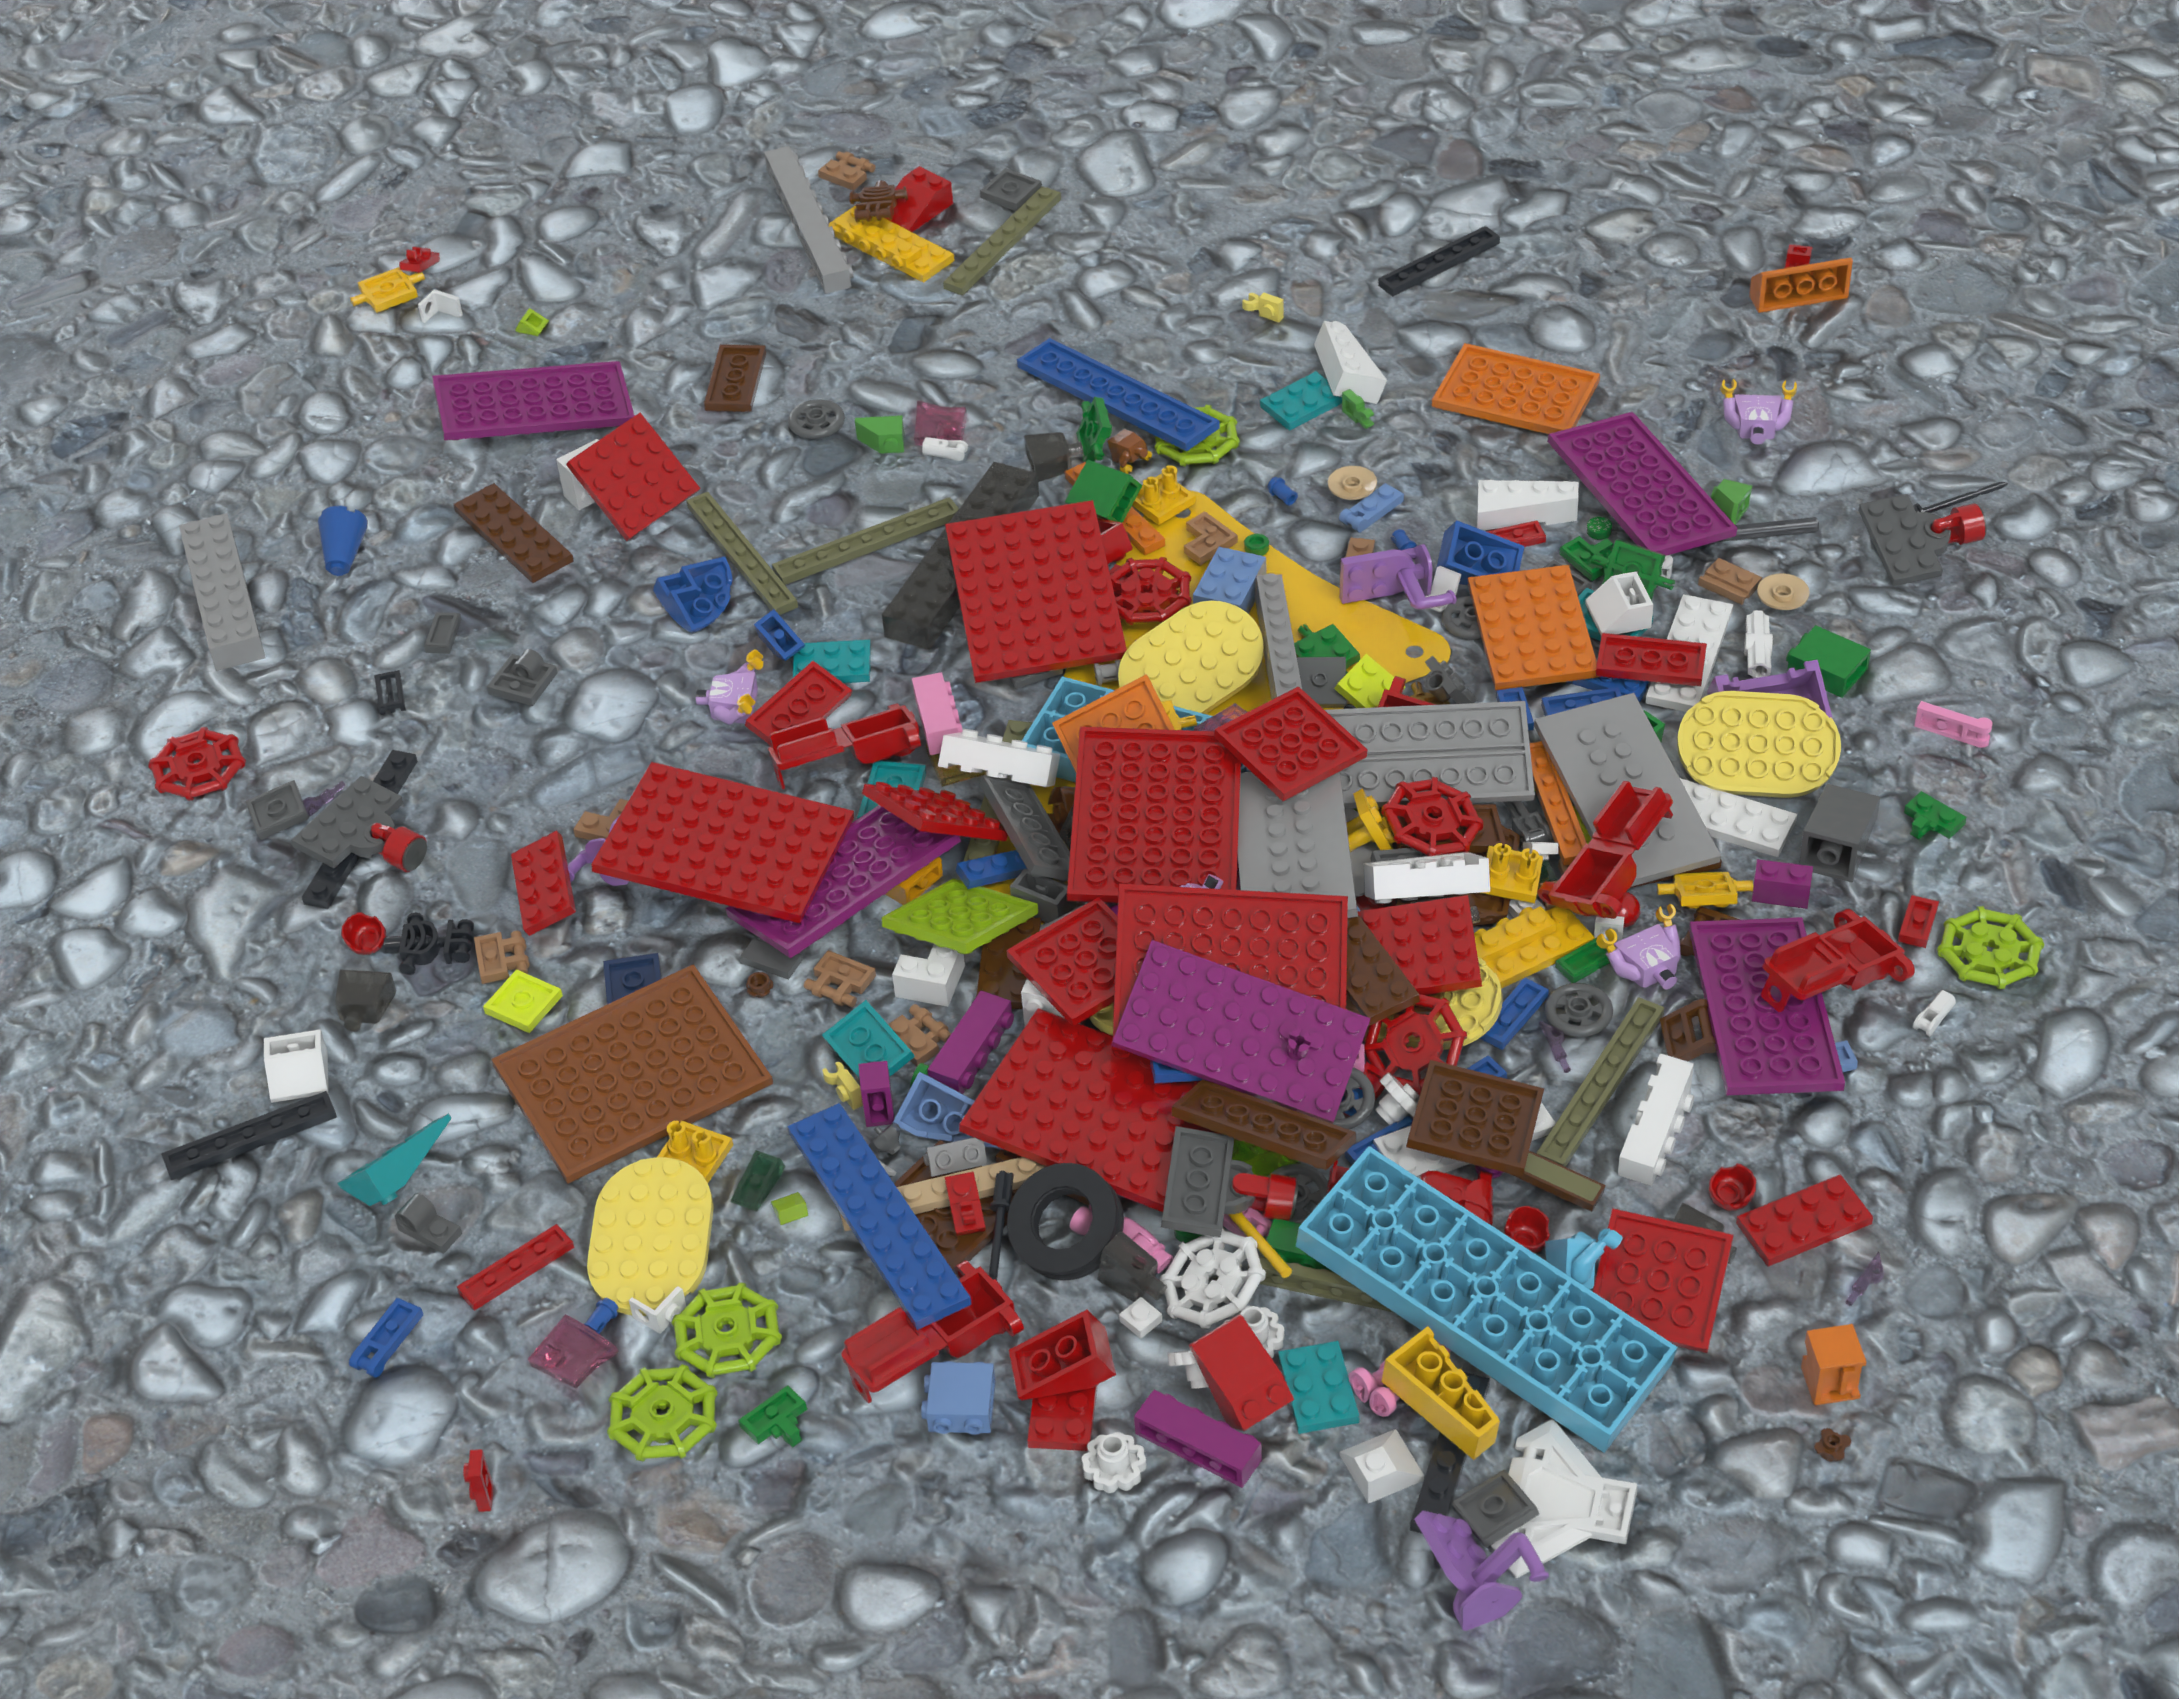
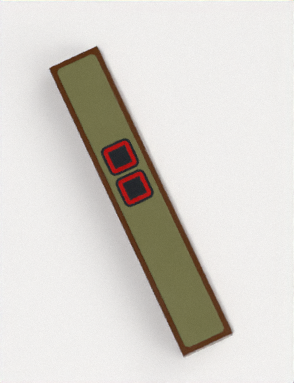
M1532 1151L1528 1153L1523 1177L1513 1175L1591 1212L1594 1210L1606 1187L1602 1183Z

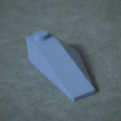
M919 1072L893 1123H897L900 1128L917 1137L949 1142L972 1138V1136L959 1132V1124L975 1100ZM984 1142L985 1147L1002 1149L987 1142Z

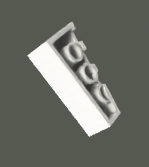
M1323 321L1314 346L1333 395L1342 397V392L1351 389L1364 402L1377 404L1387 379L1346 325L1338 321Z
M1478 480V529L1483 531L1500 529L1536 520L1543 522L1545 525L1577 521L1578 482Z
M962 729L960 733L943 735L938 767L948 768L949 766L961 765V771L982 773V770H985L986 775L991 777L1007 778L1008 775L1011 776L1012 781L1043 787L1055 785L1060 754L1053 753V748L1037 745L1035 749L1027 747L1028 743L1020 740H1012L1011 743L1003 742V737L987 734V738L978 736V731Z
M1469 852L1363 863L1365 896L1374 899L1375 903H1390L1393 898L1409 901L1417 900L1421 896L1437 898L1450 894L1464 895L1490 892L1489 858Z
M1661 1053L1656 1062V1076L1651 1075L1645 1101L1641 1100L1635 1124H1632L1621 1151L1618 1168L1619 1176L1650 1186L1653 1185L1657 1175L1662 1176L1666 1165L1665 1155H1671L1676 1141L1674 1135L1675 1133H1681L1685 1122V1116L1683 1115L1685 1111H1691L1694 1102V1095L1690 1094L1694 1063Z

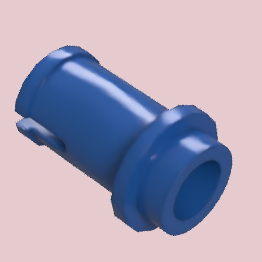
M1274 477L1269 481L1267 488L1271 495H1276L1288 506L1297 500L1298 494L1285 484L1284 479Z
M1399 529L1392 533L1394 537H1391V541L1398 550L1417 546L1414 541L1408 538L1404 530Z
M609 1298L599 1300L596 1303L597 1308L582 1325L583 1329H586L585 1332L592 1337H599L610 1319H614L618 1315V1305Z

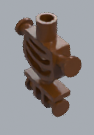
M880 180L874 187H864L860 193L851 191L849 195L850 203H856V209L854 210L855 221L859 222V220L866 219L867 222H870L872 217L875 216L877 221L888 217L889 220L893 219L894 207L897 206L896 199L905 198V200H908L906 186L903 187L904 189L895 190L894 185H888L887 182Z

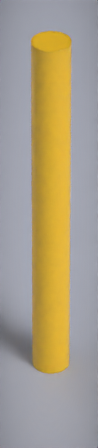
M1242 1212L1227 1214L1247 1237H1253L1257 1241V1249L1283 1278L1291 1275L1292 1269Z

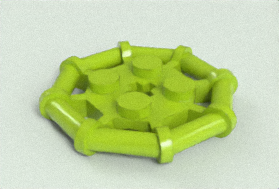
M1206 404L1205 407H1195V409L1218 419L1220 428L1188 451L1181 449L1182 453L1178 451L1179 447L1155 436L1156 445L1154 449L1159 455H1165L1179 462L1180 466L1184 467L1187 464L1211 462L1216 464L1231 449H1236L1239 446L1240 440L1237 437L1236 431L1237 420L1233 416H1227L1213 409L1211 405ZM1227 432V437H1222L1220 434Z
M1977 906L1974 911L1957 918H1948L1944 922L1945 929L1941 944L1937 947V953L1939 957L1944 958L1963 982L1970 980L1997 986V989H2005L2006 985L2025 977H2034L2038 973L2037 965L2040 952L2044 948V941L2041 937H2037L2023 922L2021 915L2017 913L2014 915L1985 909L1984 906ZM1976 921L1978 922L1973 924L1971 929L1966 930L1965 928H1963L1966 925H1969ZM1987 921L2004 924L2006 927L1987 924ZM2015 930L2025 939V941H2019L2017 939V934ZM1954 936L1962 940L1961 945L1953 946ZM1987 947L1995 948L1992 952L1987 951ZM2019 953H2028L2027 960L2019 959ZM1958 957H1961L1963 960L1965 957L1969 961L1968 964L1965 965ZM2010 967L2009 970L2015 969L2006 974L2003 973V970L2005 968Z
M739 1282L736 1286L711 1290L702 1288L686 1308L672 1319L676 1339L675 1356L678 1360H684L703 1371L709 1378H715L716 1375L745 1370L752 1372L756 1370V1365L764 1356L781 1342L782 1335L779 1333L777 1319L778 1304L775 1300H768L746 1287V1283ZM746 1300L755 1305V1307L751 1308L748 1306L747 1309L742 1305L741 1301ZM703 1306H705L706 1312L701 1317L700 1314L697 1317H693ZM765 1316L766 1328L757 1327L756 1319ZM729 1324L730 1328H733L728 1332L719 1331L722 1330L723 1325ZM687 1329H695L696 1337L688 1341ZM756 1339L763 1340L751 1354L748 1353ZM701 1348L710 1356V1359L707 1360L694 1351ZM740 1355L742 1358L719 1362L721 1357Z
M683 1364L675 1368L646 1369L644 1367L639 1369V1374L618 1392H613L609 1397V1402L611 1403L610 1427L607 1430L609 1438L619 1442L635 1455L636 1460L641 1462L650 1458L679 1456L682 1459L686 1457V1453L708 1433H713L717 1427L715 1422V1398L718 1392L715 1386L708 1385L691 1372L689 1366ZM672 1380V1381H666V1382H667V1385H660V1386H659V1383H658V1382H653V1381ZM682 1383L688 1384L695 1391L689 1392L681 1386ZM645 1384V1387L633 1397L632 1395ZM701 1401L703 1402V1416L694 1414V1404ZM667 1407L669 1408L666 1414H657L656 1410L658 1408L662 1410L666 1409ZM623 1408H631L630 1418L622 1420ZM690 1425L697 1426L682 1441L680 1440L679 1435ZM635 1429L643 1436L640 1443L626 1432ZM672 1439L673 1442L671 1445L650 1446L652 1441L664 1444Z

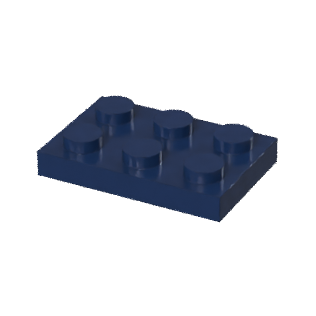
M658 953L603 961L607 1004L662 979Z

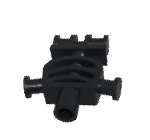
M414 912L407 916L408 924L403 925L402 936H386L384 938L385 952H399L402 960L399 965L400 971L404 974L412 975L416 970L415 965L431 963L438 955L440 947L444 948L443 953L446 964H452V957L459 963L468 962L470 959L468 952L471 950V941L473 940V933L471 931L474 929V923L471 920L462 919L458 922V929L456 930L454 920H448L446 937H439L434 924L430 921H423V915Z

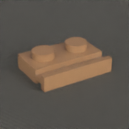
M1718 558L1705 571V575L1699 577L1698 585L1743 605L1744 600L1749 598L1758 589L1762 577Z

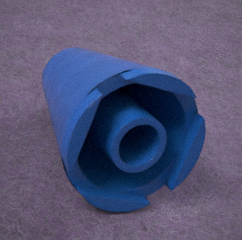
M332 506L324 509L318 518L325 568L332 575L342 576L351 569L368 526V520L362 512L356 509L355 513L348 511L346 506Z

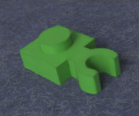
M1351 389L1342 392V412L1355 423L1360 422L1361 426L1365 429L1373 426L1374 422L1369 417L1374 416V412L1370 408H1365L1363 399Z

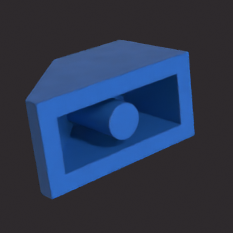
M774 609L754 624L758 637L774 655L784 661L805 647L802 640Z

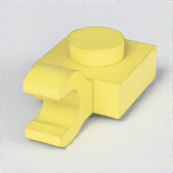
M1264 292L1260 296L1255 293H1249V301L1242 300V308L1246 311L1259 310V316L1278 323L1284 318V301L1279 297Z
M835 1063L836 1073H829L826 1068L822 1069L824 1081L830 1085H837L836 1092L842 1102L847 1101L853 1110L863 1106L861 1088L847 1069L844 1070L842 1063Z

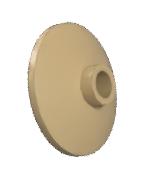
M1361 466L1341 467L1335 470L1328 478L1329 490L1335 496L1342 499L1357 500L1365 498L1372 494L1377 487L1375 474Z
M1779 573L1762 579L1758 585L1757 594L1759 599L1771 608L1792 610L1801 607L1807 602L1809 587L1797 576Z

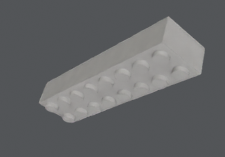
M228 514L214 515L210 518L179 525L208 647L216 671L265 659L262 641Z

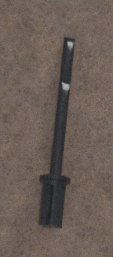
M1997 482L1982 487L1977 491H1971L1924 508L1917 503L1914 504V509L1916 513H1932L1973 499L1980 494L1983 495L2002 489L2008 483Z
M1006 1171L996 1173L993 1202L989 1205V1208L996 1212L989 1276L993 1280H997L1004 1218L1005 1213L1009 1212L1014 1174L1007 1173Z

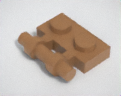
M838 151L836 159L839 162L831 159L818 170L819 178L854 191L867 180L866 172L873 173L876 166L870 163L868 159H859L854 157L852 153Z
M513 931L511 938L507 939L502 938L501 932L474 937L482 984L508 979V970L517 969L528 974L530 963L528 956L525 955L526 941L520 931ZM512 952L514 955L506 957L505 953Z
M828 950L813 968L814 976L818 977V979L814 981L807 978L804 988L812 991V995L822 998L825 996L832 999L833 1003L837 1005L854 1007L857 998L849 994L854 991L862 995L876 977L875 968ZM830 983H834L836 985H839L838 989H834L832 987H829L828 985Z
M914 1004L909 1009V1013L914 1018L908 1020L905 1016L901 1015L888 1025L913 1052L915 1057L910 1061L915 1066H918L920 1063H925L938 1054L939 1045L937 1042L942 1040L946 1043L951 1033L948 1031V1026L943 1022H937L932 1018L930 1011ZM926 1026L930 1032L925 1034L920 1029Z

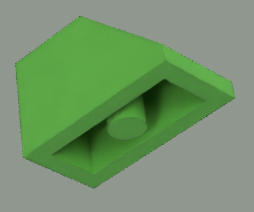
M903 415L855 418L857 440L880 454L904 452L905 432Z
M1723 479L1712 491L1711 499L1735 526L1749 508L1752 486Z

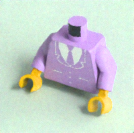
M1725 379L1723 380L1720 390L1725 395V399H1723L1724 418L1734 429H1737L1740 438L1751 439V442L1754 444H1762L1765 439L1775 438L1776 431L1781 430L1790 421L1793 407L1791 398L1797 392L1796 382H1794L1792 390L1785 389L1786 380L1783 382L1782 393L1784 399H1782V396L1735 395V398H1733L1732 394L1737 386L1736 380L1732 379V388H1727L1725 386Z
M754 649L748 653L746 657L747 662L737 671L713 677L711 690L697 689L696 704L709 705L711 718L714 720H720L728 725L733 723L745 724L746 719L754 713L758 694L754 668L756 670L763 668V655Z
M1672 904L1667 905L1669 916H1665L1662 913L1661 906L1655 913L1657 920L1663 922L1664 927L1657 924L1616 942L1617 934L1611 928L1605 931L1608 941L1602 933L1597 936V945L1600 948L1607 949L1606 955L1618 976L1634 981L1643 988L1658 982L1663 989L1667 990L1676 984L1677 978L1674 974L1677 971V963L1680 961L1681 952L1676 924L1672 925L1671 921L1676 913L1675 907Z

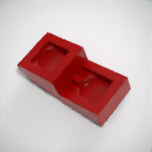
M1789 244L1784 268L1810 264L1812 247Z

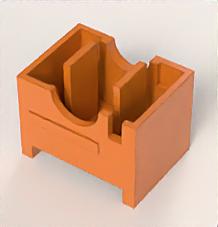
M1853 1324L1806 1331L1805 1345L1807 1355L1802 1356L1801 1370L1814 1406L1860 1399L1861 1394L1858 1386L1862 1366H1866L1867 1361Z

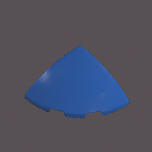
M726 557L682 566L679 573L657 578L653 591L669 615L681 627L692 633L709 626L725 611L731 597L730 586L733 581L731 569Z

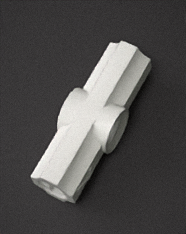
M1755 610L1746 617L1744 656H1747L1748 675H1751L1753 678L1769 676L1772 667L1773 636L1769 631V616L1764 614L1763 611Z

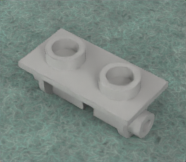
M974 1137L927 1147V1154L923 1155L925 1165L930 1167L931 1177L987 1164L984 1141Z

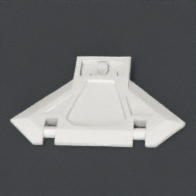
M1554 1419L1517 1438L1515 1449L1524 1453L1523 1457L1512 1458L1509 1475L1536 1505L1539 1515L1491 1545L1493 1551L1516 1532H1521L1528 1537L1542 1564L1589 1538L1626 1544L1637 1495V1483L1602 1478ZM1536 1455L1543 1456V1460L1535 1459ZM1522 1556L1508 1568L1515 1579L1530 1572Z

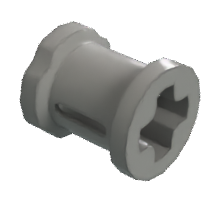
M1115 660V663L1094 664L1097 686H1102V683L1119 682L1120 660Z

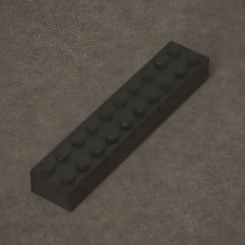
M993 462L949 523L1029 511L1039 497L1038 473ZM946 527L882 613L884 637L930 650L960 608Z

